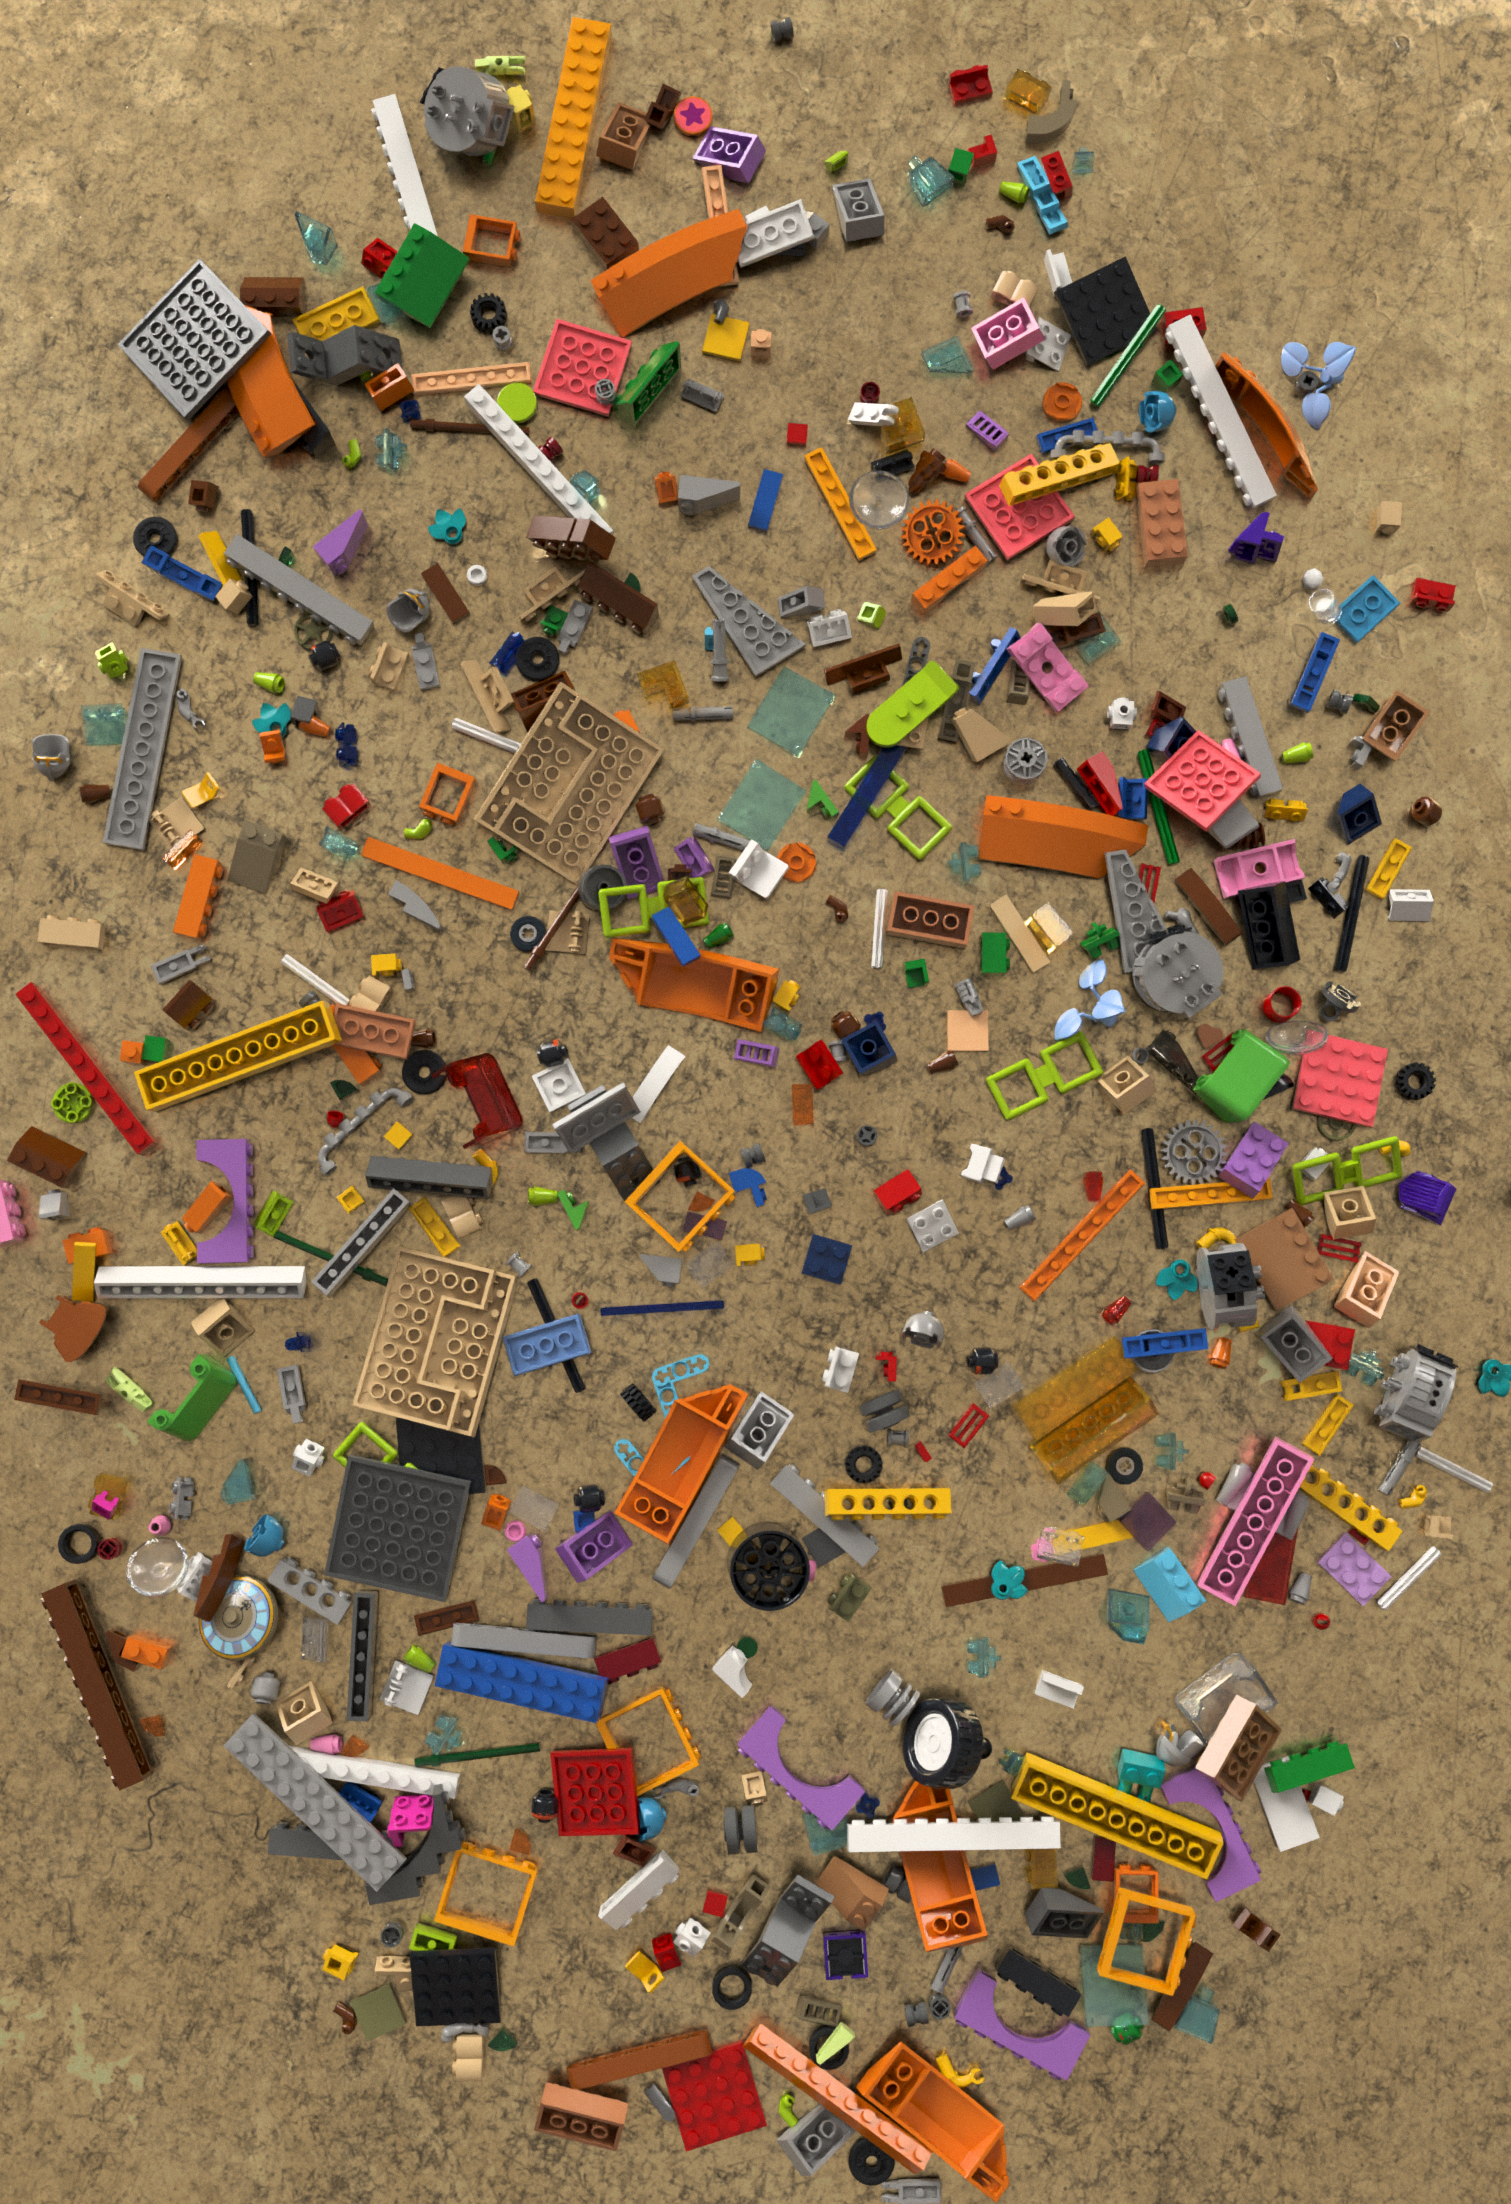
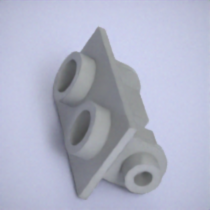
M691 379L685 380L683 384L684 389L680 397L714 412H717L724 397L723 393Z
M176 1476V1481L172 1482L171 1492L174 1493L173 1502H170L169 1514H172L171 1518L177 1520L178 1515H180L179 1519L188 1520V1516L191 1514L192 1501L184 1500V1497H192L193 1478L184 1477V1481H182L181 1477Z

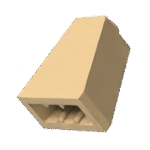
M1094 592L1043 598L1033 606L1035 623H1041L1042 625L1079 626L1097 611Z
M961 708L954 713V717L950 718L972 761L978 762L1012 742L1008 736L973 709Z

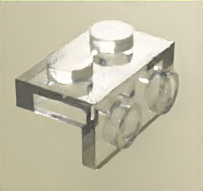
M1044 1527L1040 1534L1037 1558L1078 1567L1081 1547L1085 1537L1073 1531L1064 1532L1056 1527Z

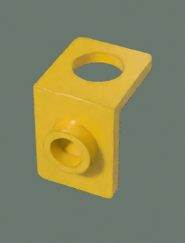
M208 772L201 783L183 790L182 795L190 807L195 808L215 799L219 786ZM208 780L211 782L213 789L209 786Z
M640 1951L625 1965L628 1971L642 1981L647 1992L650 1994L664 1980L659 1967ZM657 1975L656 1981L649 1985L650 1979Z

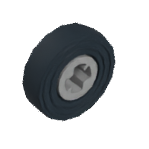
M523 916L517 919L511 927V941L519 950L531 952L545 935L546 928L538 918ZM526 929L528 931H534V933H532V938L523 937V935H525L524 931Z
M1120 1447L1109 1454L1106 1460V1470L1115 1482L1131 1484L1141 1476L1143 1461L1135 1450L1128 1447ZM1127 1460V1464H1130V1467L1125 1469V1472H1122L1119 1464Z

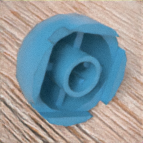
M1146 392L1143 395L1146 396L1144 401H1140L1139 404L1141 424L1145 422L1147 427L1145 431L1158 432L1168 428L1176 414V406L1173 399L1165 392Z
M268 1514L263 1515L251 1530L253 1531L252 1537L247 1538L244 1550L258 1557H266L274 1551L278 1552L284 1543L282 1540L283 1527L280 1522Z
M638 1798L641 1832L634 1834V1836L640 1837L638 1841H645L661 1833L664 1821L666 1820V1811L653 1798Z

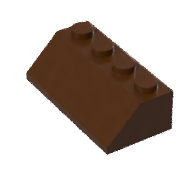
M590 561L578 586L579 593H581L580 596L588 602L591 600L595 602L597 607L603 612L609 611L612 613L613 617L620 623H628L634 632L638 634L642 632L646 635L659 616L658 604Z

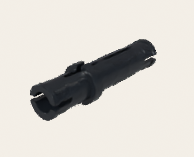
M1064 757L1053 764L1076 793L1075 796L1081 799L1089 811H1093L1100 805L1090 792V788L1081 781Z

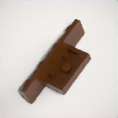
M899 644L831 666L824 670L826 683L830 685L847 679L852 693L889 681L890 675L885 665L902 660L901 647Z

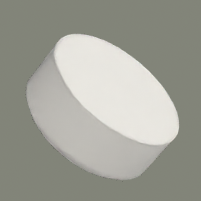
M480 565L471 566L467 571L469 583L473 586L485 584L487 581L485 568Z

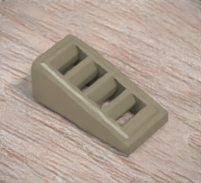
M1012 660L1007 702L1025 705L1029 698L1030 679L1024 672L1015 671L1016 669H1022L1015 660Z
M717 854L711 895L731 898L734 878L729 874L719 873V869L730 871L736 863L737 857ZM720 861L732 863V865H720ZM717 879H729V883L717 881ZM716 886L728 887V891L718 890Z
M799 1995L795 2017L802 2021L837 2027L843 2006ZM814 2005H815V2006H816V2010H815V2014H814V2016H813V2015H812V2011H813V2007H814ZM822 2007H825L823 2018H820ZM830 2009H834L832 2019L828 2020Z

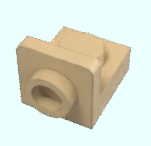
M759 1771L742 1775L747 1804L758 1807L767 1802L768 1797L763 1772Z

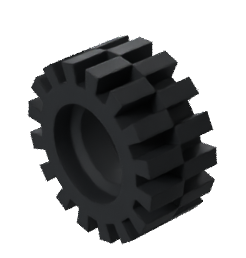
M484 293V297L480 294L478 295V300L474 298L473 304L470 306V314L476 328L479 327L481 332L486 330V333H490V330H494L496 327L502 326V324L505 325V319H507L506 308L503 300H500L498 295L495 297L493 293L490 296ZM486 307H492L496 310V315L492 319H484L481 316V311Z
M1418 1062L1401 1068L1395 1082H1398L1396 1088L1400 1089V1095L1403 1094L1406 1099L1419 1100L1433 1092L1432 1089L1436 1086L1434 1084L1436 1078H1433L1434 1072L1429 1070L1431 1069L1429 1066H1424V1063L1418 1064ZM1418 1074L1422 1077L1423 1085L1421 1088L1414 1089L1409 1085L1408 1079L1410 1075Z
M633 1383L620 1393L625 1402L642 1421L645 1422L656 1412L654 1406Z
M858 1446L847 1455L845 1467L852 1480L861 1484H868L880 1476L883 1462L880 1454L875 1449L868 1446ZM860 1457H868L872 1462L870 1471L866 1473L859 1472L856 1468V1461Z

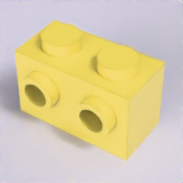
M518 85L517 87L509 88L506 92L509 97L508 104L515 106L511 121L520 133L535 124L534 108L531 103L532 98L527 90L524 91L521 85Z

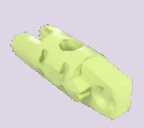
M487 56L485 59H475L476 71L489 75H524L525 68L511 65L525 63L526 57Z
M113 1367L110 1371L111 1375L105 1378V1382L129 1404L141 1412L148 1410L153 1404L151 1399L121 1370Z

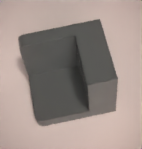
M297 696L290 716L292 725L297 726L298 721L310 723L313 715L317 716L319 711L317 700Z
M825 1188L802 1195L809 1215L833 1206Z

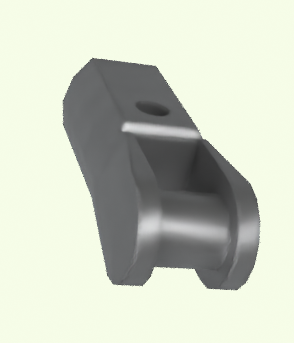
M655 2083L649 2085L644 2090V2094L664 2120L672 2121L675 2118L673 2106Z

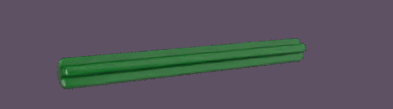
M1158 304L1153 309L1090 399L1092 405L1098 407L1106 398L1166 312V308L1163 305Z
M1144 749L1138 752V757L1144 778L1149 779L1155 771L1149 750ZM1148 790L1168 864H1177L1180 862L1164 803Z

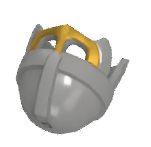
M407 589L398 593V597L386 606V613L392 625L400 631L409 632L424 622L429 615V595L425 591H417L415 589Z
M45 734L33 738L32 755L34 766L42 775L48 777L49 781H54L55 778L64 774L70 765L69 740L67 737L58 734Z
M1174 1724L1167 1725L1157 1742V1758L1163 1760L1167 1765L1174 1767L1189 1764L1205 1747V1744L1192 1730H1187L1181 1737H1178V1733L1174 1732Z

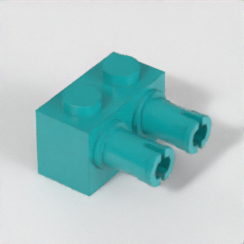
M1122 1749L1118 1763L1119 1780H1121L1118 1790L1131 1795L1133 1783L1140 1784L1141 1788L1138 1798L1144 1800L1146 1797L1145 1801L1150 1802L1153 1789L1161 1788L1165 1774L1164 1761L1158 1759L1155 1755Z

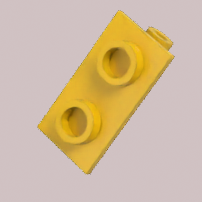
M1128 456L1119 461L1120 464L1116 470V501L1126 497L1127 501H1132L1136 496V483L1131 482L1130 479H1136L1137 464H1135V460H1130Z
M1270 798L1265 801L1266 811L1264 818L1304 821L1308 808H1306L1307 804L1303 803V801L1288 800L1287 806H1284L1283 799Z
M178 1221L172 1225L168 1224L163 1228L164 1230L160 1233L183 1266L197 1257V1248Z

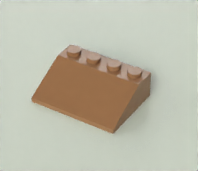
M1293 1208L1279 1213L1234 1239L1236 1243H1243L1246 1249L1249 1250L1252 1266H1261L1259 1273H1262V1278H1257L1260 1286L1264 1287V1293L1275 1311L1334 1280Z
M1236 1695L1229 1704L1225 1716L1219 1722L1213 1737L1208 1741V1746L1204 1753L1199 1757L1195 1768L1211 1782L1236 1800L1242 1802L1282 1729L1256 1704Z

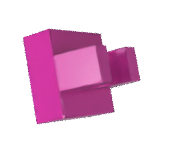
M104 1490L92 1501L91 1510L110 1520L117 1507L119 1498L115 1497L112 1501H107L108 1492Z

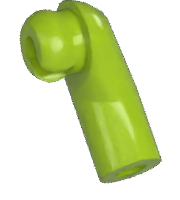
M357 439L348 441L350 453L342 458V464L347 468L354 467L361 458Z
M423 819L416 829L405 828L404 838H425L432 829L431 820Z
M787 2094L780 2099L778 2112L788 2126L792 2128L798 2123L797 2118L792 2113L795 2099Z

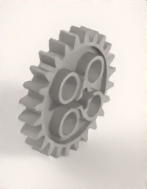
M1195 1119L1191 1125L1190 1121L1186 1120L1185 1127L1180 1122L1177 1124L1178 1130L1172 1127L1171 1132L1173 1134L1167 1133L1165 1135L1169 1140L1162 1141L1166 1148L1161 1149L1160 1152L1166 1153V1156L1162 1157L1161 1160L1167 1161L1164 1168H1171L1168 1173L1169 1175L1176 1174L1175 1181L1182 1178V1184H1186L1189 1180L1190 1185H1194L1196 1180L1198 1184H1203V1179L1208 1183L1211 1182L1210 1176L1213 1178L1218 1177L1215 1171H1222L1219 1165L1226 1164L1222 1157L1227 1156L1228 1153L1222 1152V1149L1226 1148L1227 1145H1221L1220 1142L1224 1137H1217L1220 1132L1219 1130L1212 1132L1213 1125L1206 1128V1121L1198 1125V1121ZM1191 1133H1196L1199 1136L1197 1144L1191 1142ZM1181 1139H1184V1140L1186 1141L1187 1145H1185V1144L1181 1141ZM1177 1146L1182 1147L1184 1150L1182 1157H1178L1175 1154ZM1205 1148L1212 1150L1213 1156L1211 1159L1204 1156ZM1197 1149L1196 1155L1192 1157L1190 1155L1192 1150ZM1199 1158L1206 1163V1167L1202 1165ZM1190 1162L1197 1164L1198 1169L1196 1172L1190 1171Z

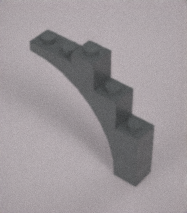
M442 1784L434 1785V1816L431 1829L428 1830L421 1844L407 1857L406 1861L377 1892L366 1882L365 1887L369 1905L420 1896V1889L424 1887L423 1876L441 1873V1865L445 1863L444 1852L462 1849V1841L465 1840L464 1827L460 1828L459 1820L453 1821L452 1811L447 1808V1804H449L448 1792L444 1791Z

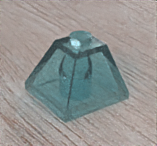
M296 211L295 217L310 260L316 264L322 263L327 266L338 247L332 228Z
M1109 1589L1107 1624L1123 1641L1144 1644L1149 1631L1150 1596Z

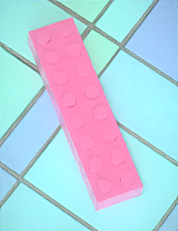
M1275 1436L1198 1579L1199 1587L1236 1606L1314 1461L1313 1456Z

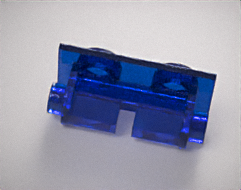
M512 631L489 664L497 667L500 672L506 675L515 662L516 651L519 645L525 641L523 636L518 632L514 633Z
M342 722L335 730V739L338 741L336 759L339 760V767L343 766L346 762H348V765H356V761H358L357 747L349 746V743H357L356 728H354L353 724H347L345 727V723Z
M296 1332L297 1337L289 1338L285 1342L286 1349L290 1351L310 1352L309 1347L312 1346L310 1337L305 1332Z

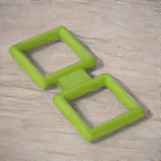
M875 755L845 784L844 789L874 818H880L887 811L894 818L887 827L888 831L917 859L921 860L952 830V825L921 796L916 797L909 804L902 797L908 790L909 784L883 759ZM876 765L899 786L878 808L874 807L854 788ZM919 806L943 827L921 850L898 829Z
M702 877L659 882L657 884L658 896L647 898L646 887L643 884L599 890L604 936L611 938L650 932V918L652 915L668 907L666 889L696 885L701 918L678 921L683 928L707 925L709 923L704 879ZM638 893L642 925L611 929L607 897Z
M1078 1032L1070 1038L1043 1049L1041 1056L1045 1065L1034 1069L1031 1061L1025 1058L987 1077L986 1082L1006 1120H1012L1048 1102L1049 1097L1044 1088L1053 1083L1056 1084L1059 1092L1064 1094L1103 1074V1070L1083 1032ZM1079 1041L1093 1071L1064 1084L1050 1055ZM1025 1068L1039 1097L1010 1111L996 1082Z
M1392 1136L1353 1147L1351 1149L1352 1160L1342 1163L1339 1153L1335 1152L1293 1164L1292 1169L1297 1202L1300 1205H1305L1323 1200L1324 1192L1344 1189V1184L1354 1181L1356 1187L1364 1186V1188L1401 1178L1403 1173L1398 1137ZM1391 1146L1394 1172L1363 1180L1360 1154ZM1332 1162L1335 1188L1305 1196L1301 1170Z
M360 1422L333 1453V1458L346 1468L347 1458L343 1454L359 1435L363 1433L387 1453L382 1460L383 1462L391 1463L397 1456V1451L363 1422ZM407 1463V1464L405 1465V1467H410V1468L417 1469V1468H416L413 1464H411V1463Z

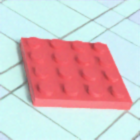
M556 319L533 392L540 397L609 417L613 403L606 406L600 404L596 398L595 386L601 379H608L613 382L615 393H617L632 347V341Z
M1032 453L964 495V498L1007 561L1047 537L1057 528L1063 527L1075 519L1074 514L1058 491L1008 506L999 486L1003 476L1010 471L1017 472L1027 466L1034 467L1039 465Z
M1198 730L1144 783V786L1151 793L1207 832L1261 778V773Z
M1309 1030L1306 1035L1292 1109L1372 1128L1388 1049Z

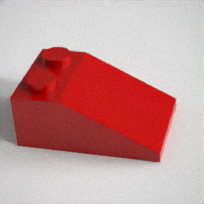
M1305 1320L1333 1358L1323 1366L1348 1370L1355 1329Z

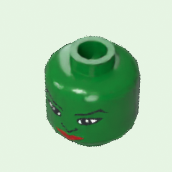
M1126 2012L1113 2020L1111 2031L1118 2043L1121 2042L1124 2045H1128L1141 2038V2029L1144 2028V2025L1138 2015L1135 2017L1132 2013Z

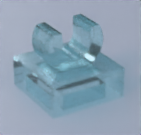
M1079 147V152H1074L1073 173L1093 172L1094 151L1087 152V147Z
M1005 1750L1004 1753L1009 1756L1008 1761L999 1760L998 1762L1004 1766L1003 1770L1016 1776L1024 1756L1014 1751Z
M1143 1923L1122 1924V1927L1127 1929V1934L1122 1933L1119 1937L1127 1939V1944L1136 1945L1143 1941Z

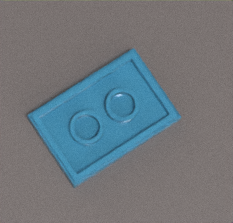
M1372 575L1330 613L1329 617L1357 644L1401 603Z

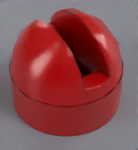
M335 1110L329 1111L326 1118L327 1124L332 1128H337L343 1121V1113Z
M576 1292L571 1298V1303L575 1308L583 1309L588 1304V1297L582 1292ZM582 1295L583 1297L581 1298L579 1303L575 1304L579 1296Z
M1205 1472L1200 1476L1199 1481L1201 1486L1208 1490L1217 1477L1212 1473Z
M1317 1613L1314 1615L1312 1623L1315 1628L1325 1630L1330 1625V1618L1324 1613ZM1317 1619L1327 1621V1623L1319 1624L1317 1623Z

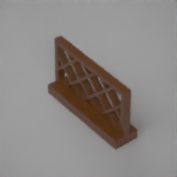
M18 1379L14 1400L92 1415H98L100 1408L110 1407L111 1405L110 1400L102 1399V1394Z

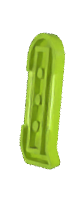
M928 662L922 670L870 714L867 720V734L870 740L880 747H893L899 744L911 731L958 692V684L937 662Z

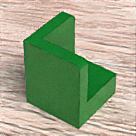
M955 148L947 178L966 184L974 154Z
M1169 360L1155 372L1152 382L1161 392L1169 393L1180 383L1183 373Z
M925 959L904 963L908 988L929 984Z
M145 1035L142 1059L155 1062L166 1060L170 1040L163 1037Z

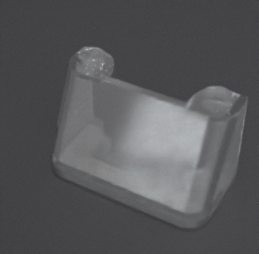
M1233 1653L1177 1694L1174 1701L1206 1747L1208 1746V1741L1217 1730L1219 1722L1225 1716L1229 1704L1236 1695L1256 1704L1264 1712L1270 1711L1278 1704L1258 1671L1241 1653Z

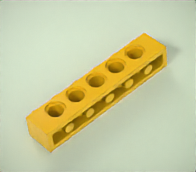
M1110 443L1105 445L1099 444L1086 451L1084 449L1079 450L1070 456L1063 455L1057 460H1046L1034 467L1027 466L1021 471H1010L1003 476L999 486L1008 506L1115 474L1120 462Z
M1313 1462L1308 1472L1313 1474V1481L1307 1483L1304 1478L1299 1490L1347 1525L1357 1529V1532L1367 1537L1384 1551H1390L1402 1533V1530L1398 1528L1399 1524L1389 1517L1388 1519L1384 1518L1381 1515L1382 1511L1371 1505L1369 1507L1364 1503L1365 1499L1357 1493L1352 1495L1347 1491L1348 1487L1340 1481L1334 1482L1330 1479L1331 1475L1321 1468L1320 1470L1316 1469L1313 1466ZM1325 1484L1330 1487V1493L1327 1496L1322 1492ZM1343 1496L1347 1499V1505L1344 1508L1339 1504V1500ZM1359 1509L1364 1511V1517L1361 1520L1356 1516ZM1376 1521H1379L1381 1524L1379 1532H1375L1373 1528Z
M950 1488L827 1489L824 1491L825 1517H831V1520H844V1517H852V1520H864V1516H872V1520H884V1516H892L893 1520H903L905 1516H913L914 1520L925 1519V1516H933V1519H945V1516L951 1514ZM865 1499L871 1502V1510L864 1508L863 1501ZM885 1499L891 1501V1510L884 1507ZM905 1499L912 1502L911 1510L905 1508ZM925 1499H929L932 1502L931 1510L925 1507ZM843 1500L851 1502V1510H846L843 1507Z

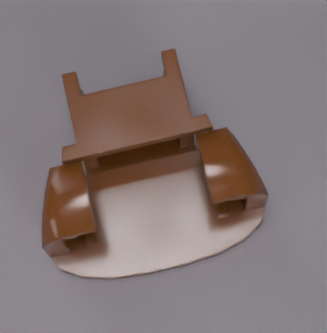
M57 1295L55 1299L61 1302L50 1320L41 1319L39 1323L55 1333L53 1337L55 1339L54 1345L65 1362H73L88 1350L98 1336L105 1322L109 1306L90 1301L76 1303L67 1296Z

